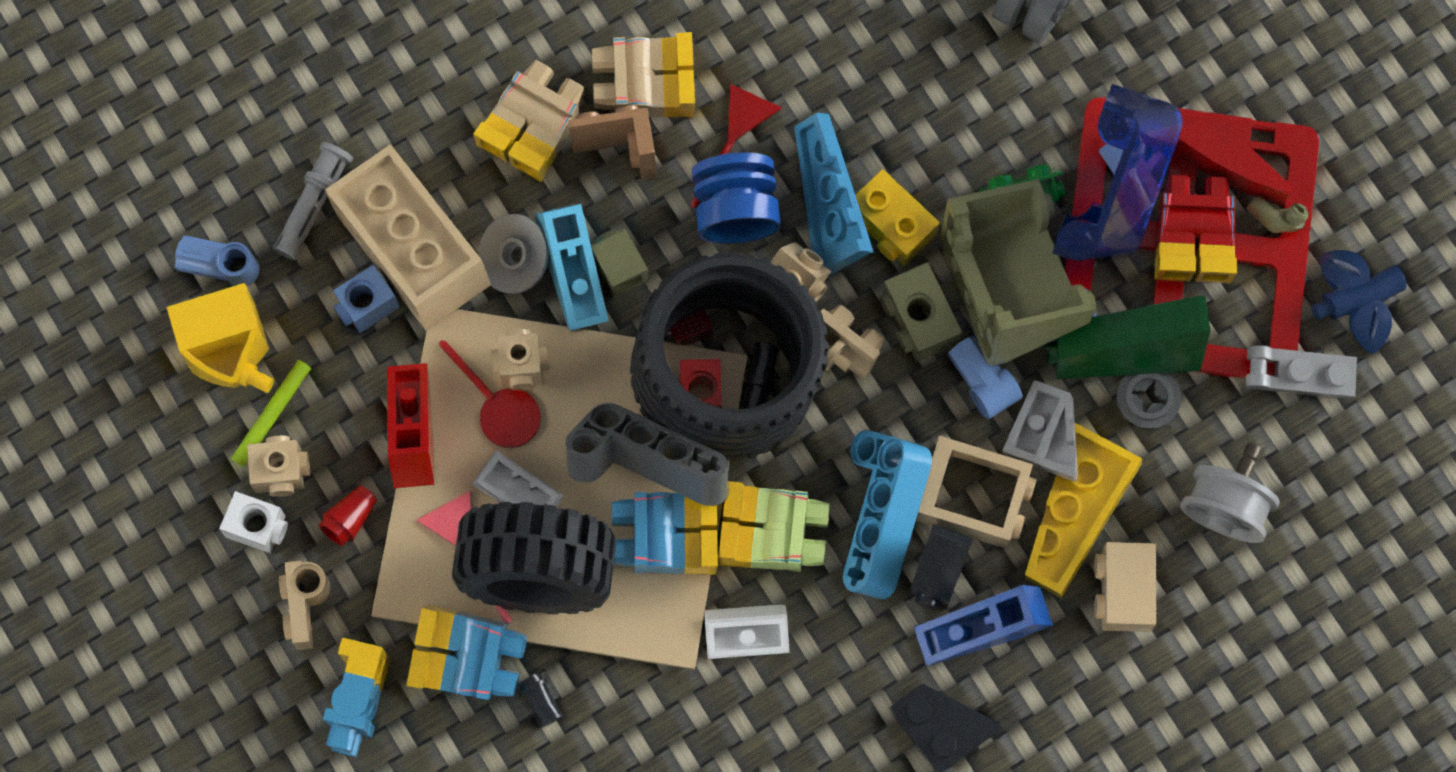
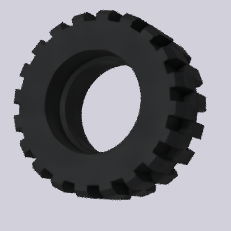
M499 502V504L495 505L491 503L482 504L480 508H471L459 521L452 579L461 593H466L468 597L474 600L479 599L491 606H501L503 609L522 610L526 613L535 614L540 612L558 615V613L578 614L579 611L590 612L594 608H600L610 596L616 538L611 528L603 521H597L596 517L588 514L583 515L569 508L561 509L548 504L536 505L532 502Z

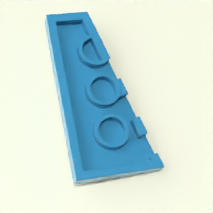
M815 113L794 126L811 249L822 258L823 265L831 271L830 276L872 253L873 249L830 116L825 113Z

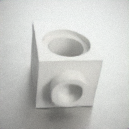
M235 491L219 529L226 538L271 554L274 544L280 545L283 541L288 522L284 521L286 516L280 507ZM261 515L267 518L266 525L261 531H247V523L252 517Z

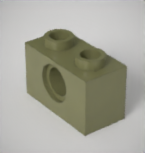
M928 262L884 281L883 295L879 297L886 316L888 318H895L900 328L896 332L897 338L906 354L911 352L915 361L918 362L960 343L962 331ZM913 307H921L928 312L929 317L923 321H916L909 316L908 311Z

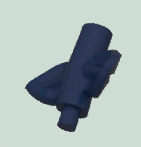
M1348 250L1326 252L1321 257V272L1325 281L1334 290L1323 294L1322 301L1311 306L1312 313L1317 320L1327 316L1335 320L1349 315V327L1355 340L1365 351L1374 354L1384 345L1392 328V314L1383 302L1406 290L1405 276L1397 265H1393L1370 277V269L1364 258L1359 254Z

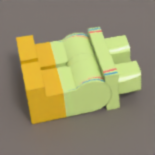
M728 481L729 495L724 503V522L722 521L718 556L720 566L801 572V566L824 565L826 541L804 538L806 526L828 528L829 503L808 499V492L804 491L793 492L784 489H766L744 486L740 482Z

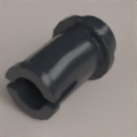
M539 672L518 684L521 692L518 694L520 697L525 696L539 722L540 728H544L562 718L564 714L560 711L546 685L549 682L548 678L543 679Z

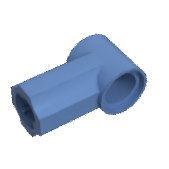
M185 235L178 242L175 253V269L177 271L228 281L233 286L242 283L249 286L256 281L259 275L260 267L257 260L249 249L239 242L224 244ZM239 258L246 259V264L241 270L237 272L230 271L233 261Z
M975 335L961 341L948 352L949 359L969 386V393L974 404L986 419L989 420L1023 398L1020 387L1005 368L1001 369L999 365L989 366Z

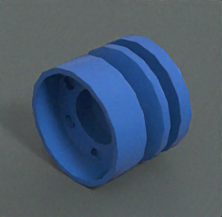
M740 152L710 157L692 167V181L696 184L694 186V198L702 202L696 207L698 236L700 239L716 244L746 243L764 239L774 235L781 229L778 199L770 195L776 190V179L772 177L774 175L773 159L763 154Z

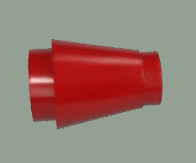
M359 485L354 491L322 514L323 520L319 524L320 530L339 546H344L347 541L353 542L373 506L376 504V497L367 488Z

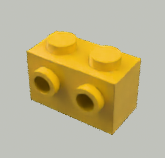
M884 169L855 195L867 232L879 242L877 244L878 249L890 261L897 259L905 266L938 234L940 222Z

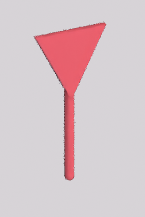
M471 491L417 519V522L456 546L459 521L471 509ZM495 605L503 621L510 623L511 617L507 610Z

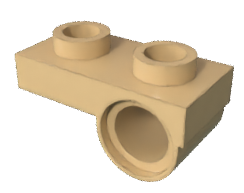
M285 562L286 575H279L282 600L288 599L289 615H283L285 639H292V644L297 650L313 649L310 606L319 605L327 599L330 593V582L322 568L313 562ZM314 575L320 578L319 586L315 591L304 593L299 590L300 582L306 576Z

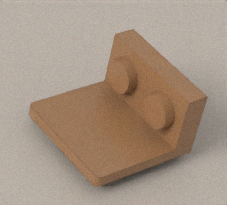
M633 105L623 106L616 109L615 113L599 115L597 112H585L577 115L576 119L568 121L573 153L628 145L631 168H639L641 181L657 178L655 150L647 108L639 109Z

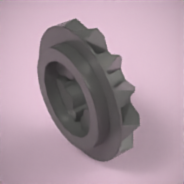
M1169 373L1125 375L1117 389V406L1122 412L1124 420L1130 421L1138 429L1153 428L1156 430L1170 423L1178 413L1181 405L1179 385ZM1151 384H1154L1153 397L1159 400L1160 403H1152L1150 408L1143 412V400L1138 398L1137 394H1145Z

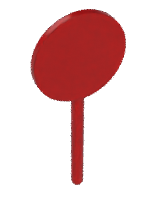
M441 340L439 346L487 398L480 412V424L485 436L494 444L505 448H515L528 443L536 435L541 421L540 410L534 398L522 390H512L510 388L493 393L445 340Z

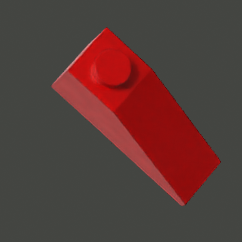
M427 363L387 367L388 460L394 489L435 485L434 445Z

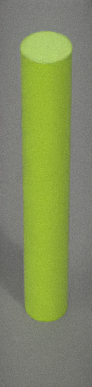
M297 360L230 458L232 462L242 468L245 467L248 462L247 444L262 442L311 370L306 363Z

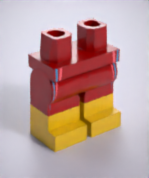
M1169 175L1164 193L1158 203L1154 280L1190 282L1195 274V282L1231 284L1237 274V258H1235V197L1229 196L1226 177L1205 178L1204 195L1190 194V177L1186 175Z

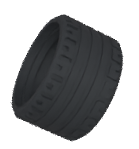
M722 252L715 253L714 256L710 257L707 255L701 256L698 260H690L684 263L683 268L679 269L677 267L660 282L658 289H654L646 303L640 320L631 356L630 373L633 374L631 377V387L633 388L636 403L641 405L640 412L643 417L721 453L727 460L736 462L741 461L745 457L752 459L757 457V455L771 451L773 445L779 446L785 439L793 434L797 425H800L823 376L827 362L828 342L825 341L827 329L823 322L822 313L816 308L817 302L808 294L809 290L797 282L798 279L793 274L789 275L783 267L775 266L770 263L771 261L764 258L762 260L755 258V255L747 254L745 256L735 252L730 254H723ZM726 308L736 309L753 315L768 325L779 337L785 348L791 369L790 384L773 400L757 407L736 410L719 408L704 403L687 392L675 379L665 356L663 346L665 336L683 318L701 310Z

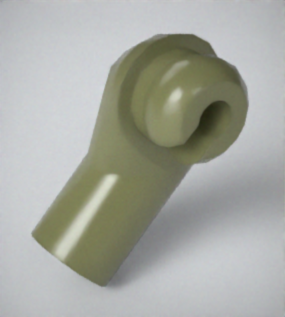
M1260 195L1246 208L1251 215L1273 233L1296 232L1304 227L1305 221L1308 218V211L1302 204L1294 203L1289 208L1275 210Z

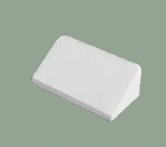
M785 605L705 610L708 659L789 653L788 621Z

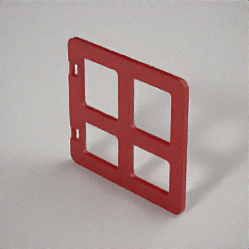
M1098 97L1092 99L1086 106L1065 262V272L1071 286L1081 284L1085 289L1091 291L1095 252L1099 244L1150 250L1156 253L1158 221L1107 215L1101 209L1106 162L1099 153V150L1109 142L1111 134L1120 133L1134 125L1129 124L1130 113L1146 115V112L1152 107L1150 105ZM1163 106L1185 128L1198 118L1225 145L1238 135L1255 152L1279 155L1288 160L1286 181L1295 190L1283 209L1289 208L1294 203L1305 206L1308 211V218L1305 221L1304 227L1296 232H1281L1278 238L1235 233V258H1237V263L1270 267L1275 270L1276 281L1268 347L1298 351L1320 144L1317 132L1311 127L1282 122L1271 123L1253 120V118ZM1251 130L1274 133L1273 144L1250 141ZM1171 150L1168 177L1169 175H1186L1190 177V194L1194 195L1197 167ZM1155 280L1153 305L1182 299L1184 281ZM1207 344L1201 371L1191 372L1246 379V374H1250L1251 361L1247 360V349ZM1267 363V375L1274 376V363Z

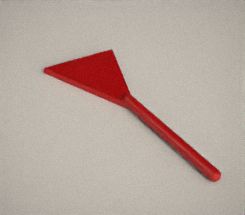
M730 84L728 140L719 155L729 154L736 140L780 111L782 107ZM694 198L691 202V208L696 209L700 201Z

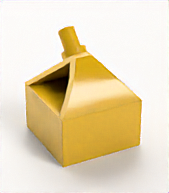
M245 283L166 307L179 352L194 375L207 382L234 388L242 385L247 388L251 385L265 393L271 390L274 379L257 371L258 366L256 365L268 352L269 346L256 304Z

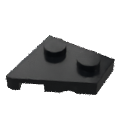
M923 683L889 707L893 717L934 772H945L1002 730V726L998 722Z

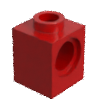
M721 359L680 360V384L690 393V390L696 385L703 384L708 386L712 390L711 395L706 399L699 400L722 408Z

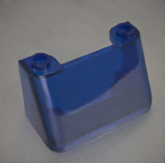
M1115 84L1111 85L1098 120L1097 128L1099 136L1105 143L1123 150L1104 206L1092 202L1088 210L1081 215L1072 216L1066 214L1052 252L1053 254L1071 260L1083 261L1126 256L1139 248L1182 130L1183 118L1176 106Z

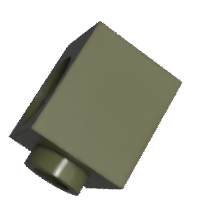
M626 229L618 233L615 230L606 232L595 240V244L591 246L595 265L613 298L649 281L648 268Z

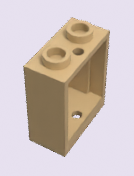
M939 436L916 521L931 526L935 524L964 536L1007 549L1010 539L1018 540L1022 531L1025 516L1018 513L1022 500L1030 502L1037 479L1030 477L1033 464ZM950 456L1018 477L1003 528L934 507Z

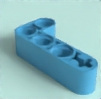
M863 430L852 441L850 449L851 459L858 466L872 469L873 471L845 564L843 582L846 589L851 592L877 599H886L893 594L899 580L930 473L932 456L929 449L924 446L870 430Z

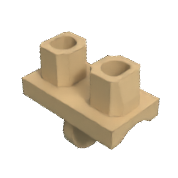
M838 305L830 312L823 308L821 313L827 329L825 341L828 342L827 362L824 371H828L835 364L844 372L850 369L864 380L871 372L880 354L879 350L884 342V337L874 329L868 328L861 336L853 332L850 327L855 318L842 305Z

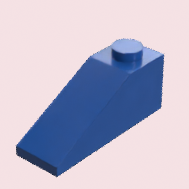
M1021 585L914 628L926 666H931L1022 638L1051 627L1053 624L1041 587Z

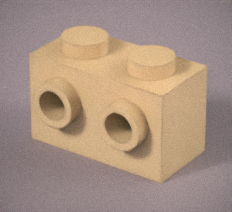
M1106 542L1102 549V554L1095 555V578L1102 579V594L1095 595V619H1102V631L1151 632L1156 626V544Z

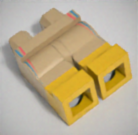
M692 32L676 33V37L649 39L635 37L625 40V37L613 38V46L593 48L592 72L614 73V83L593 84L594 108L616 110L623 106L633 105L639 109L647 108L649 117H694L695 85Z
M535 60L526 69L524 74L519 71L515 73L511 84L505 89L493 111L485 122L482 121L473 135L478 147L506 163L510 160L511 166L542 182L570 134L568 121L576 119V116L579 115V106L585 91L582 85L568 78L565 79L557 93L550 90L546 86L554 75L553 70L542 62Z

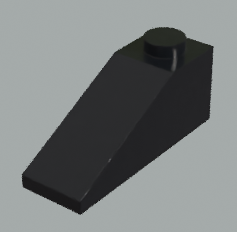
M933 524L908 594L916 597L915 603L931 610H938L939 606L947 609L971 546L972 538Z

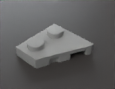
M1034 380L1002 450L1004 456L1033 464L1032 467L1076 482L1078 468L1074 404L1071 393Z

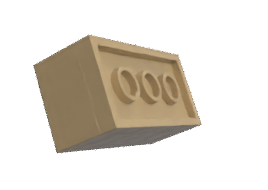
M391 144L325 189L337 217L426 331L491 285L481 258Z

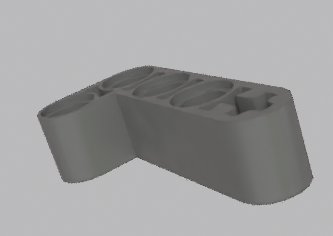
M614 403L597 405L566 438L568 473L575 481L581 483L595 481L613 463H616L702 505L715 506L721 504L729 495L728 461L724 455Z

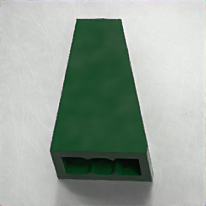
M1194 296L1094 316L1089 324L1047 343L1048 364H1055L1056 379L1201 371L1211 331L1206 297Z

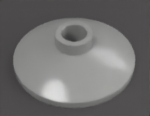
M508 214L493 221L485 230L480 241L478 256L484 264L489 281L494 289L503 293L518 294L531 289L541 279L547 267L549 248L544 231L537 222L524 215ZM522 249V258L519 261L518 252Z

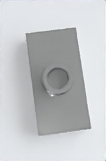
M497 450L472 482L474 487L498 503L532 502L536 505H554L557 508L563 500L562 494Z

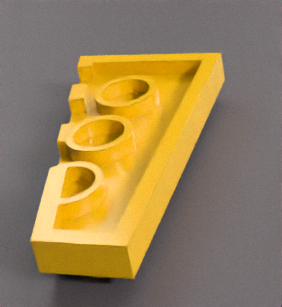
M1075 423L1078 478L1074 482L1056 475L1025 573L1026 580L1059 598L1063 597L1142 465L1141 457Z

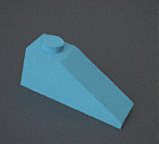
M572 204L534 213L536 222L544 231L549 248L547 265L569 331L607 322L608 316L581 204Z

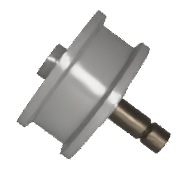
M1247 443L1242 454L1243 457L1240 458L1235 472L1211 465L1197 466L1193 474L1197 482L1191 496H1186L1182 499L1180 503L1181 510L1200 525L1229 538L1249 543L1263 542L1267 534L1263 525L1269 512H1274L1278 509L1280 501L1271 490L1250 478L1256 465L1255 461L1258 460L1262 448L1254 443Z

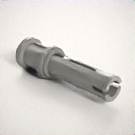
M321 143L319 147L321 154L312 171H307L304 176L306 186L286 222L280 237L272 248L273 251L289 260H296L305 238L328 196L325 189L337 182L345 166L351 165L353 157L349 153L330 143Z

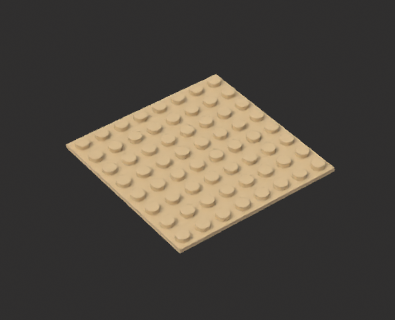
M456 309L427 330L421 363L428 364L435 485L396 488L371 614L372 618L418 625L421 608L430 604L504 622L495 605L485 604L479 599L474 600L468 597L466 593H461L452 579L456 546L417 522V519L471 491V508H480L482 504L488 503L493 505L499 504L474 487L472 483L496 450L562 494L563 500L557 508H569L578 511L580 514L596 517L597 521H603L611 528L616 540L634 539V526H612V502L634 499V492H647V494L676 492L616 463H613L595 481L589 483L575 481L568 473L565 442L568 434L599 404L614 403L643 416L640 412L641 405L636 403L633 388L631 387V377L633 374L630 373V364L636 337L586 329L569 331L567 326ZM514 329H527L530 331V334L538 333L540 346H548L549 369L542 370L543 385H534L531 389L522 390L534 398L541 415L539 429L528 443L515 448H505L494 444L485 436L480 424V412L487 398L439 346L441 340H445L485 385L495 393L499 390L507 389L502 386L500 373L492 374L491 350L498 349L497 336H506L507 331ZM663 342L667 363L679 383L680 360L721 359L722 408L739 410L748 355ZM526 355L511 356V357L514 358V359H516V360H521V359H523ZM703 384L696 385L690 390V394L698 399H706L712 393V390ZM723 502L717 505V536ZM614 564L610 596L600 608H594L590 612L579 611L578 614L558 613V615L536 612V614L526 613L522 610L506 609L511 617V622L508 623L507 629L527 635L526 643L695 670L711 575L634 573V567Z

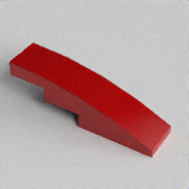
M1156 102L1146 112L1145 117L1149 118L1167 147L1212 177H1226L1228 185L1254 197L1260 195L1266 201L1281 207L1289 201L1295 189L1238 135L1225 145L1198 118L1185 128L1159 102Z

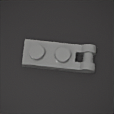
M1268 346L1247 347V360L1251 361L1250 374H1246V388L1345 399L1355 397L1357 357L1274 349ZM1267 363H1274V376L1266 374Z

